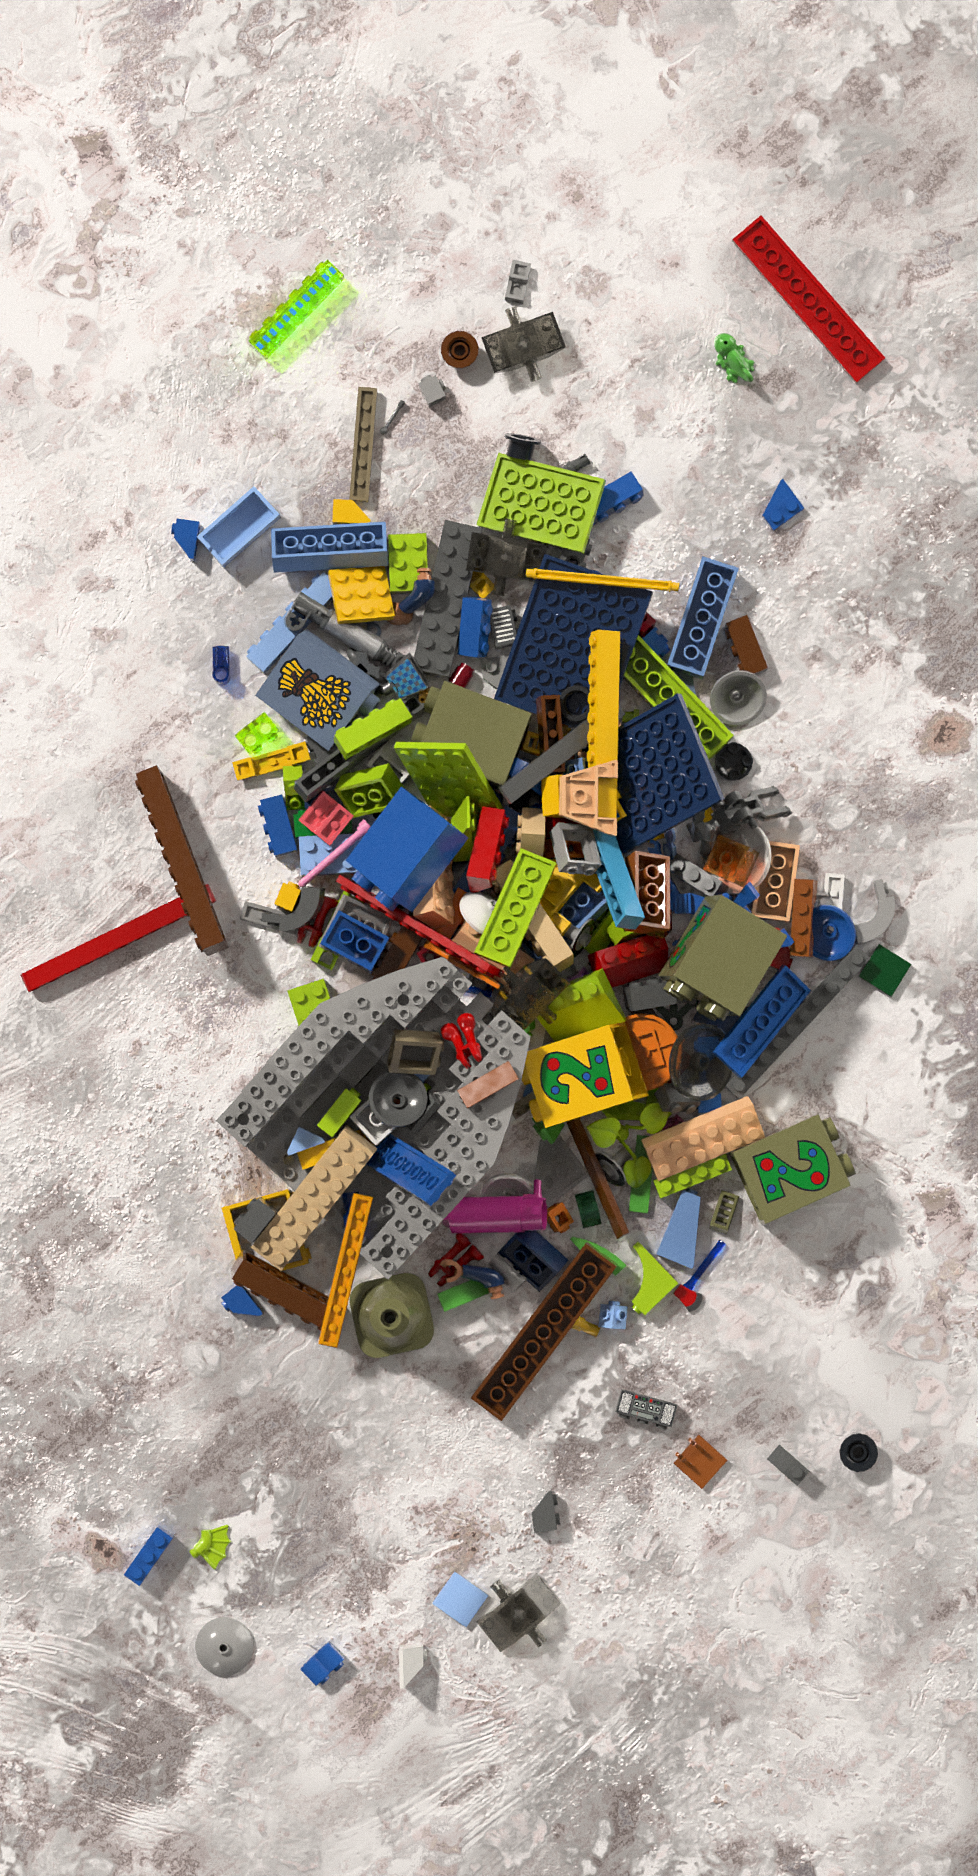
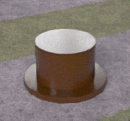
M455 331L448 334L441 344L443 360L454 368H466L474 363L478 356L479 346L476 339L465 331Z

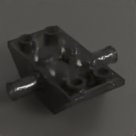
M513 306L511 310L510 308L505 310L511 326L483 336L481 339L494 374L513 371L526 366L530 381L534 382L536 378L537 380L542 378L536 362L549 358L565 349L566 346L553 312L521 322L517 307ZM520 342H527V347L524 348L520 345Z
M505 518L503 535H500V537L475 532L471 534L466 570L494 575L493 595L504 596L506 579L508 578L535 582L533 578L526 577V570L539 569L546 551V545L515 540L514 531L517 520ZM506 553L507 560L504 561V559H501V555Z
M546 958L524 965L516 975L509 967L502 968L507 975L500 971L499 976L507 984L497 993L491 1014L496 1017L502 1010L523 1030L539 1015L547 1024H552L553 1021L549 1016L556 1020L557 1015L548 1006L571 983Z
M537 1573L513 1592H509L500 1579L495 1581L500 1589L494 1583L490 1588L500 1598V1603L476 1622L500 1652L517 1642L525 1634L530 1636L538 1648L542 1646L539 1639L544 1644L547 1638L544 1637L537 1626L561 1604ZM515 1610H523V1617H515Z

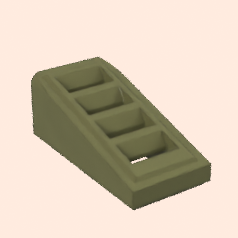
M721 1190L709 1229L727 1235L740 1196ZM725 1198L734 1202L730 1204L722 1201V1199ZM720 1205L723 1207L730 1208L731 1212L721 1209ZM719 1213L728 1216L729 1218L725 1219L717 1216V1214ZM715 1221L726 1224V1226L715 1223Z

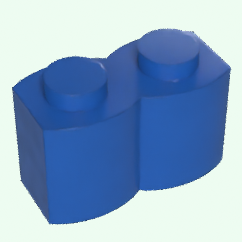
M328 1641L300 1670L315 1686L319 1683L323 1685L330 1678L328 1674L331 1671L337 1672L344 1665L342 1661L345 1657Z

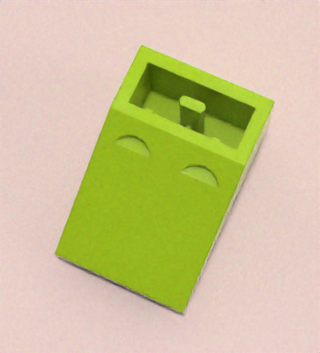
M466 796L451 819V824L468 837L467 841L453 858V862L470 861L478 827L475 804L471 803L470 796Z

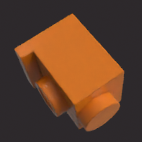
M563 1202L554 1203L547 1208V1222L553 1232L563 1233L570 1228L569 1225L574 1220Z

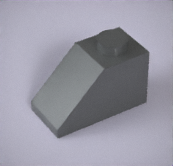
M780 1444L767 1458L768 1461L797 1486L810 1472Z

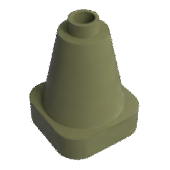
M405 1272L392 1275L389 1280L386 1277L361 1282L352 1290L349 1299L359 1347L366 1355L373 1358H381L418 1350L431 1342L435 1330L426 1286L418 1275ZM387 1312L395 1314L396 1320L393 1323H387L384 1320V1315Z

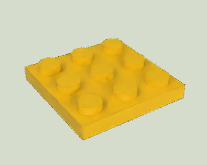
M385 566L328 571L338 624L394 620L395 614Z

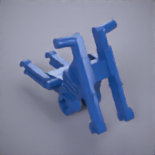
M650 840L649 842L654 844V848L648 847L649 853L663 855L661 844L658 841ZM670 876V914L675 912V914L689 913L694 915L705 897L692 893L680 894ZM728 893L722 894L726 898L733 901V895H729ZM680 938L675 940L672 945L676 946Z

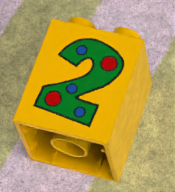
M625 1022L606 1025L527 1051L521 1081L524 1085H532L536 1098L529 1101L530 1110L535 1122L543 1121L545 1128L649 1096Z

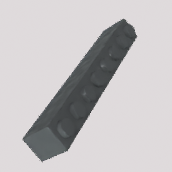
M416 693L402 700L412 715V722L425 713L424 703L419 702V697ZM404 728L346 760L340 750L337 749L296 780L294 784L295 791L307 803Z

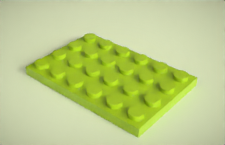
M498 453L476 525L481 528L584 554L606 480Z
M395 743L394 749L427 805H431L446 817L454 816L466 796H470L471 803L475 804L477 818H480L482 806L504 809L466 743Z

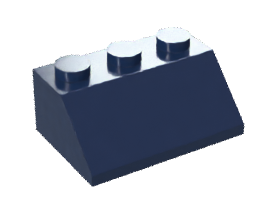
M536 1230L516 1232L498 1252L503 1258L506 1257L514 1265L513 1268L516 1271L519 1270V1274H523L527 1278L526 1281L539 1292L569 1261Z

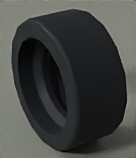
M570 686L560 695L561 714L570 721H585L589 713L590 704H588V708L583 714L573 715L566 707V700L569 695L576 692L584 694L588 699L590 690L584 686Z

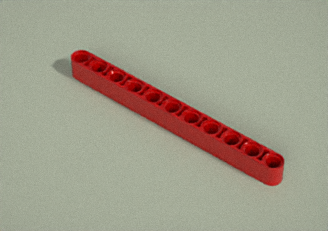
M206 884L205 886L213 904L217 900L209 884ZM178 897L22 973L20 976L27 991L32 992L187 917L181 905L184 900Z

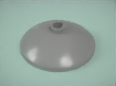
M733 671L725 674L715 683L710 694V706L713 713L720 721L729 725H744L753 721L761 714L767 700V693L763 682L755 674L748 671ZM738 691L737 695H732L733 692Z
M219 1617L209 1621L201 1628L196 1638L195 1651L199 1662L207 1671L220 1676L233 1675L241 1671L250 1661L253 1653V1639L248 1628L240 1621L230 1617ZM220 1645H226L227 1650L221 1651Z

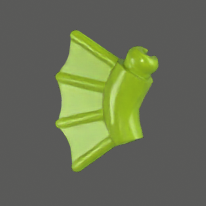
M229 1525L212 1530H201L200 1540L190 1550L193 1558L201 1555L215 1570L219 1561L226 1558L225 1550L231 1542L227 1536Z

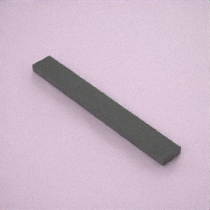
M620 706L618 720L625 715ZM587 719L498 788L509 804H512L589 743L587 741V733L589 731Z

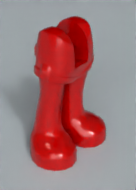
M329 896L324 897L323 906L316 916L314 925L309 923L298 929V943L302 944L307 931H310L312 934L308 946L311 948L315 947L319 938L322 937V928L328 911L336 907L339 900Z
M464 1013L458 1017L457 1023L465 1035L466 1045L463 1043L461 1031L457 1025L453 1023L444 1024L440 1032L444 1039L453 1042L457 1052V1060L468 1069L472 1067L468 1057L473 1055L479 1063L482 1061L481 1046L477 1043L474 1034L476 1024L474 1016L470 1013Z
M463 1233L455 1235L456 1242L453 1247L439 1260L436 1259L428 1272L430 1278L437 1274L440 1269L445 1273L436 1283L439 1287L445 1285V1278L452 1276L455 1272L453 1266L444 1268L439 1263L445 1259L453 1260L471 1244V1241ZM472 1244L456 1262L462 1266L472 1260L480 1261L484 1258V1255Z

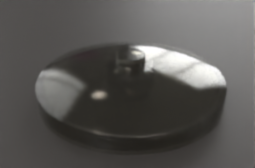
M706 1023L694 1024L686 1028L674 1042L669 1057V1074L675 1089L682 1096L696 1101L709 1100L717 1096L728 1084L732 1071L713 1053L727 1035L721 1028Z

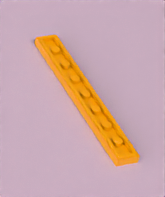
M353 1193L318 1344L338 1347L373 1201L371 1196Z

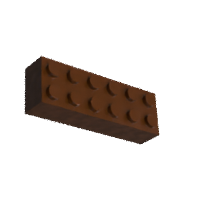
M242 1249L231 1268L233 1283L242 1288L243 1286L249 1288L250 1292L255 1296L260 1297L261 1295L267 1298L270 1304L274 1306L280 1305L288 1314L300 1316L303 1322L307 1324L313 1323L321 1331L329 1296Z

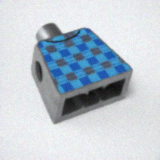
M408 653L387 671L385 677L388 682L381 686V690L385 696L395 691L399 698H404L427 689L430 682L412 654Z

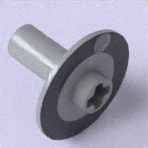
M587 920L580 929L572 925L563 935L573 941L570 948L573 952V958L578 956L589 944L594 930V920Z
M628 1145L629 1148H630V1149L633 1151V1153L635 1154L634 1149H633L630 1145ZM623 1146L612 1158L603 1153H595L607 1181L615 1186H623L626 1183V1177L621 1167L632 1157Z

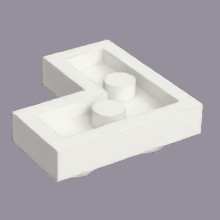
M825 873L824 892L817 891L814 907L832 905L842 909L844 874Z

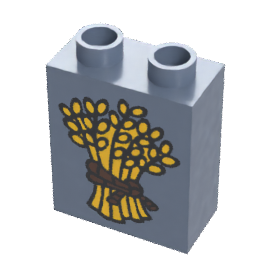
M306 629L296 636L255 696L329 751L336 746L334 735L338 729L351 726L360 713L365 717L369 716L368 714L377 707L380 699L374 693L380 686V683L310 630Z

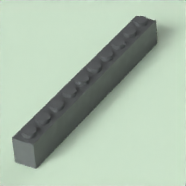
M856 945L795 1010L742 1078L734 1075L724 1087L737 1099H740L871 958Z

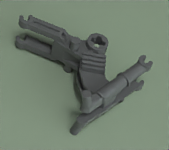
M773 785L768 788L751 791L746 798H743L739 791H733L725 796V804L720 805L711 814L713 819L704 823L705 811L692 818L693 822L686 825L692 841L698 842L701 840L700 854L712 869L718 865L711 855L714 840L725 834L735 833L741 825L746 823L749 824L751 829H755L758 826L755 819L763 822L779 817H787L792 814V811L787 806L767 811L760 799L774 797L779 794L777 787Z

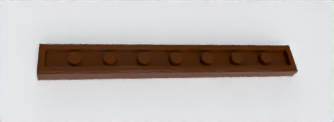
M580 1118L566 1122L617 1239H620L627 1235L629 1230Z

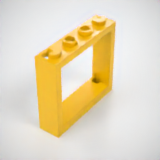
M286 1189L261 1197L269 1201L285 1196L287 1202L294 1192L290 1193V1190ZM252 1199L222 1207L235 1260L241 1253L242 1248L238 1233L234 1230L235 1224L232 1211L247 1207ZM303 1243L299 1248L302 1259L287 1263L282 1271L309 1264V1259H312L310 1249L305 1248Z

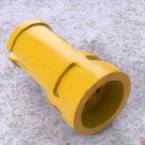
M580 1316L571 1329L579 1332L581 1330L596 1338L601 1327L586 1321L585 1318Z

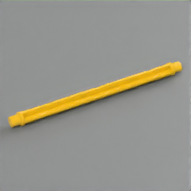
M537 568L526 570V577L533 578L534 580H557L668 592L679 591L680 583L672 581L552 571Z

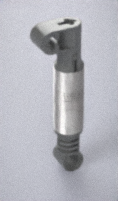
M302 592L299 593L284 618L285 627L291 631L301 629L307 619H310L320 625V629L339 639V641L341 640V642L356 651L366 652L368 654L367 657L372 661L382 660L381 663H386L385 666L390 665V669L406 656L401 652L396 653L397 650H392V647L388 648L389 645H387L385 640L357 623L338 624L335 609L325 607ZM294 609L300 614L304 615L305 618L302 619L298 617L297 622H299V624L291 626L292 622L290 621V618L296 617V615L292 613V610Z

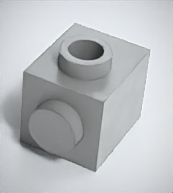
M428 375L418 383L428 407L446 399L443 391L446 389L442 379H437L436 375L433 377Z

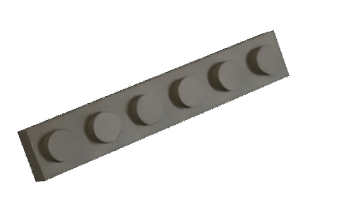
M358 387L349 500L358 502H369L377 388Z

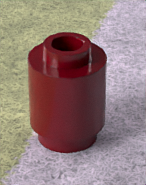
M461 662L455 668L448 682L466 688L474 676V669Z

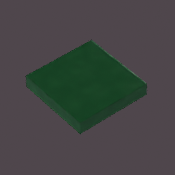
M878 944L870 957L871 959L858 977L892 997L912 964Z

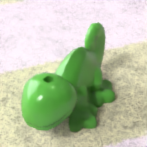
M727 333L718 334L714 339L715 350L719 353L716 365L726 369L728 381L736 384L739 376L746 382H752L753 376L750 371L754 372V361L748 360L746 357L744 358V346L737 345L735 338Z

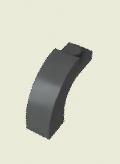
M302 887L300 903L294 912L289 915L262 913L261 921L267 922L269 926H279V931L295 930L308 925L316 918L323 906L325 888Z

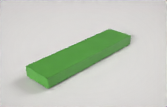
M637 1135L635 1147L637 1158L644 1156L648 1159L641 1140L649 1136ZM652 1167L649 1177L640 1187H631L629 1211L648 1213Z

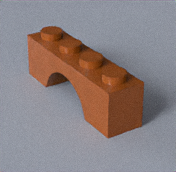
M794 879L791 938L794 943L790 945V956L813 957L814 937L812 918L817 896V880Z

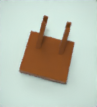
M698 1434L694 1440L691 1437L688 1439L690 1444L681 1454L678 1452L675 1454L678 1458L673 1464L703 1489L728 1460Z

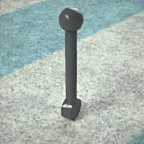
M400 400L398 407L386 425L380 429L382 435L387 434L388 427L399 410L404 406L405 402L403 400Z

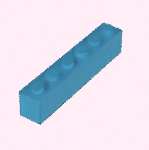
M593 829L602 864L596 870L615 926L618 928L636 929L645 916L616 837Z

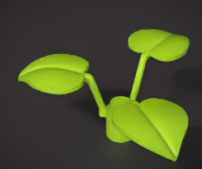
M659 1102L648 1104L640 1112L639 1121L642 1126L622 1125L613 1117L599 1119L587 1126L597 1146L607 1148L613 1145L617 1139L633 1157V1160L625 1162L623 1167L626 1182L633 1188L640 1187L651 1173V1164L644 1156L637 1158L624 1142L629 1136V1129L644 1130L646 1128L649 1134H655L665 1126L668 1112H663Z

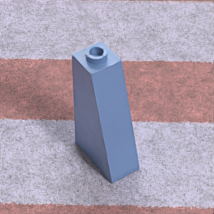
M687 1188L686 1191L682 1190L656 1254L692 1269L694 1266L701 1197L697 1196V1191Z

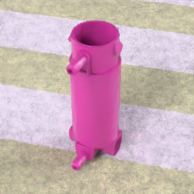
M534 1180L533 1194H523V1196L464 1197L444 1218L441 1224L450 1228L451 1233L525 1232V1230H545L547 1226L546 1199L542 1198L541 1180Z

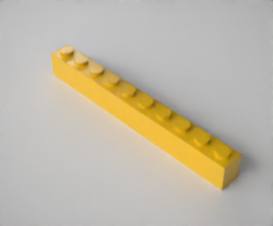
M596 630L591 632L589 637L591 654L588 660L590 665V674L588 676V683L590 684L588 703L590 706L587 716L589 731L587 733V741L589 742V750L587 752L588 768L618 760L620 631ZM598 778V817L616 818L617 778Z

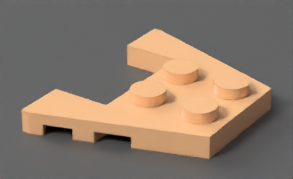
M618 760L560 776L559 815L607 835L617 836V818L598 817V778H618Z

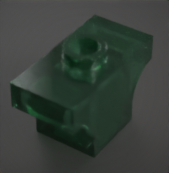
M594 1191L575 1194L583 1229L602 1224Z

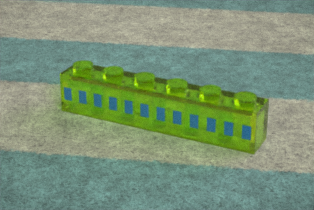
M328 259L325 262H320L315 268L316 272L312 276L308 275L302 281L303 285L298 290L294 289L288 297L290 299L285 304L283 302L279 304L275 309L276 313L272 317L268 316L263 321V327L259 331L256 329L249 336V345L265 360L278 349L345 279L344 274Z

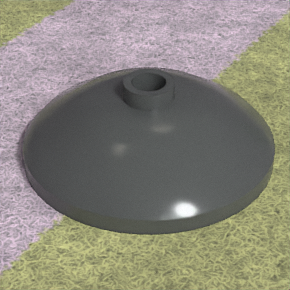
M384 1072L375 1079L370 1088L369 1105L371 1111L378 1120L388 1126L405 1127L411 1125L425 1111L427 1105L426 1088L422 1081L414 1074ZM399 1099L400 1104H395L393 1100Z

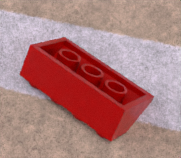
M482 806L466 875L470 892L475 893L491 888L492 881H496L497 869L495 868L496 864L500 863L501 860L500 846H504L505 835L503 833L504 829H507L509 825V817L506 816L504 809Z
M663 931L596 951L587 956L592 971L595 972L603 968L611 987L614 988L661 972L668 959V946Z

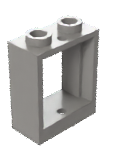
M558 822L549 832L559 872L593 875L602 865L592 828L582 824ZM565 840L581 843L585 861L570 860Z

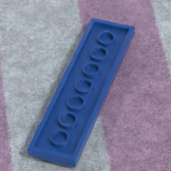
M392 1134L388 1135L376 1147V1152L366 1163L368 1167L430 1206L439 1200L441 1193L452 1184L453 1179L456 1177L451 1170Z

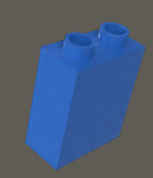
M401 786L345 861L357 870L352 880L368 892H371L375 885L380 889L374 898L391 911H394L398 904L413 912L467 841L468 837Z

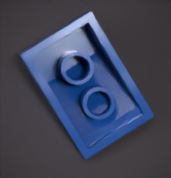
M338 910L320 944L372 974L390 941V937Z

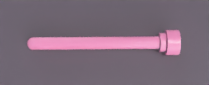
M365 820L360 822L357 831L298 882V885L300 887L306 886L350 846L364 836L370 829V825Z

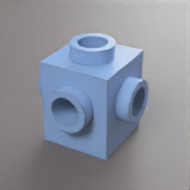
M609 1301L608 1304H600L598 1327L626 1329L628 1306H621L619 1301Z

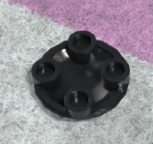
M736 742L729 743L716 754V770L727 780L736 781L743 779L752 769L753 758L751 753L741 744Z

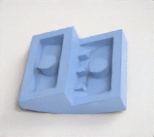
M454 1571L433 1601V1604L467 1627L489 1595Z

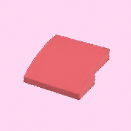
M321 791L298 821L330 846L354 815L324 791Z

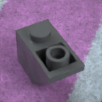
M548 1490L531 1512L534 1533L557 1530V1525H560L559 1513H555L554 1506L558 1505L557 1495L552 1494V1490Z

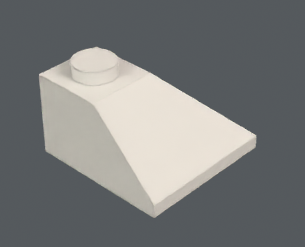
M423 1644L400 1645V1689L405 1688L423 1667L424 1661H427V1649H423Z

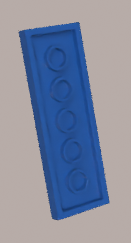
M782 965L713 1053L736 1076L742 1078L811 990L786 965Z

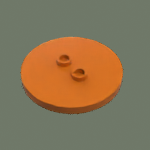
M642 1013L627 1016L625 1023L646 1089L649 1091L659 1088L667 1083L678 1069L681 1059L679 1038L674 1029L665 1020L657 1016Z

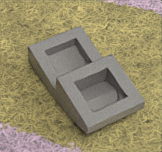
M517 260L512 261L505 300L523 304L531 263Z

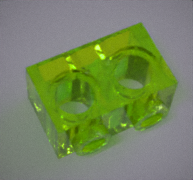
M263 712L234 736L249 755L252 753L256 755L263 749L262 745L267 741L269 743L274 741L278 737L277 733L280 731L267 714ZM264 724L271 726V730L267 734H263L260 731L261 726ZM249 736L256 738V742L252 746H248L245 743L246 738Z

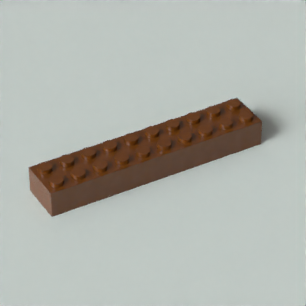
M156 765L136 773L137 780H135V784L141 795H144L141 799L145 809L151 813L148 815L149 821L154 829H157V832L154 833L161 847L164 848L161 850L164 860L171 866L168 868V871L174 882H177V885H174L178 896H180L181 900H184L181 905L184 913L191 919L188 920V924L194 935H197V938L194 939L198 949L207 956L228 949L229 946L162 771Z
M586 1242L474 1392L471 1399L502 1421L618 1264L589 1242Z

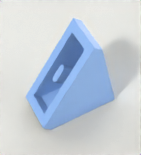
M299 1126L287 1151L288 1156L325 1143V1139Z

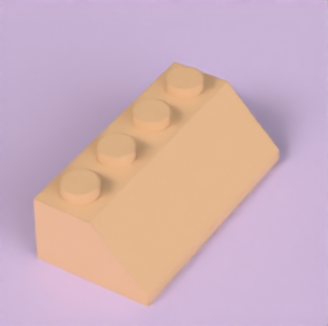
M465 920L451 940L474 953L482 934L474 930ZM520 949L511 968L485 959L505 971L502 978L497 976L493 978L509 989L522 978L534 961L532 957Z

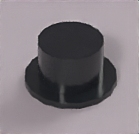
M515 433L504 434V437L509 439L506 455L513 458L532 460L535 445H541L540 439Z
M861 1433L852 1434L845 1438L839 1450L843 1465L855 1472H864L872 1468L878 1457V1449L874 1440L868 1435Z

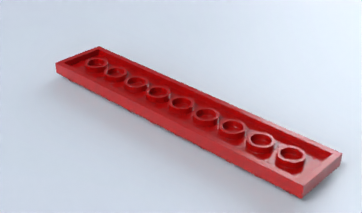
M762 215L732 239V242L855 383H858L885 360L884 355Z
M342 875L338 876L336 882L341 884L340 888L366 902L372 908L381 911L389 918L396 920L404 927L411 929L419 936L426 938L434 945L441 947L449 954L476 968L479 972L491 978L494 976L502 978L505 971L396 907L394 911H391L374 898L376 894L368 892L356 882Z

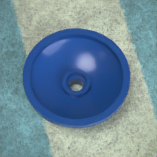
M832 905L814 907L812 918L813 956L826 961L843 958L851 951L855 943L856 930L853 921L846 912ZM829 926L833 927L834 931H831Z

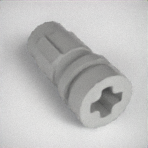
M499 1253L488 1263L503 1276L506 1281L505 1284L507 1286L510 1285L509 1288L513 1292L527 1280L523 1274H519V1270L516 1271L513 1268L514 1265L506 1257L503 1258Z

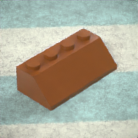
M634 851L625 857V864L645 918L636 929L625 928V931L642 934L669 931L670 856Z

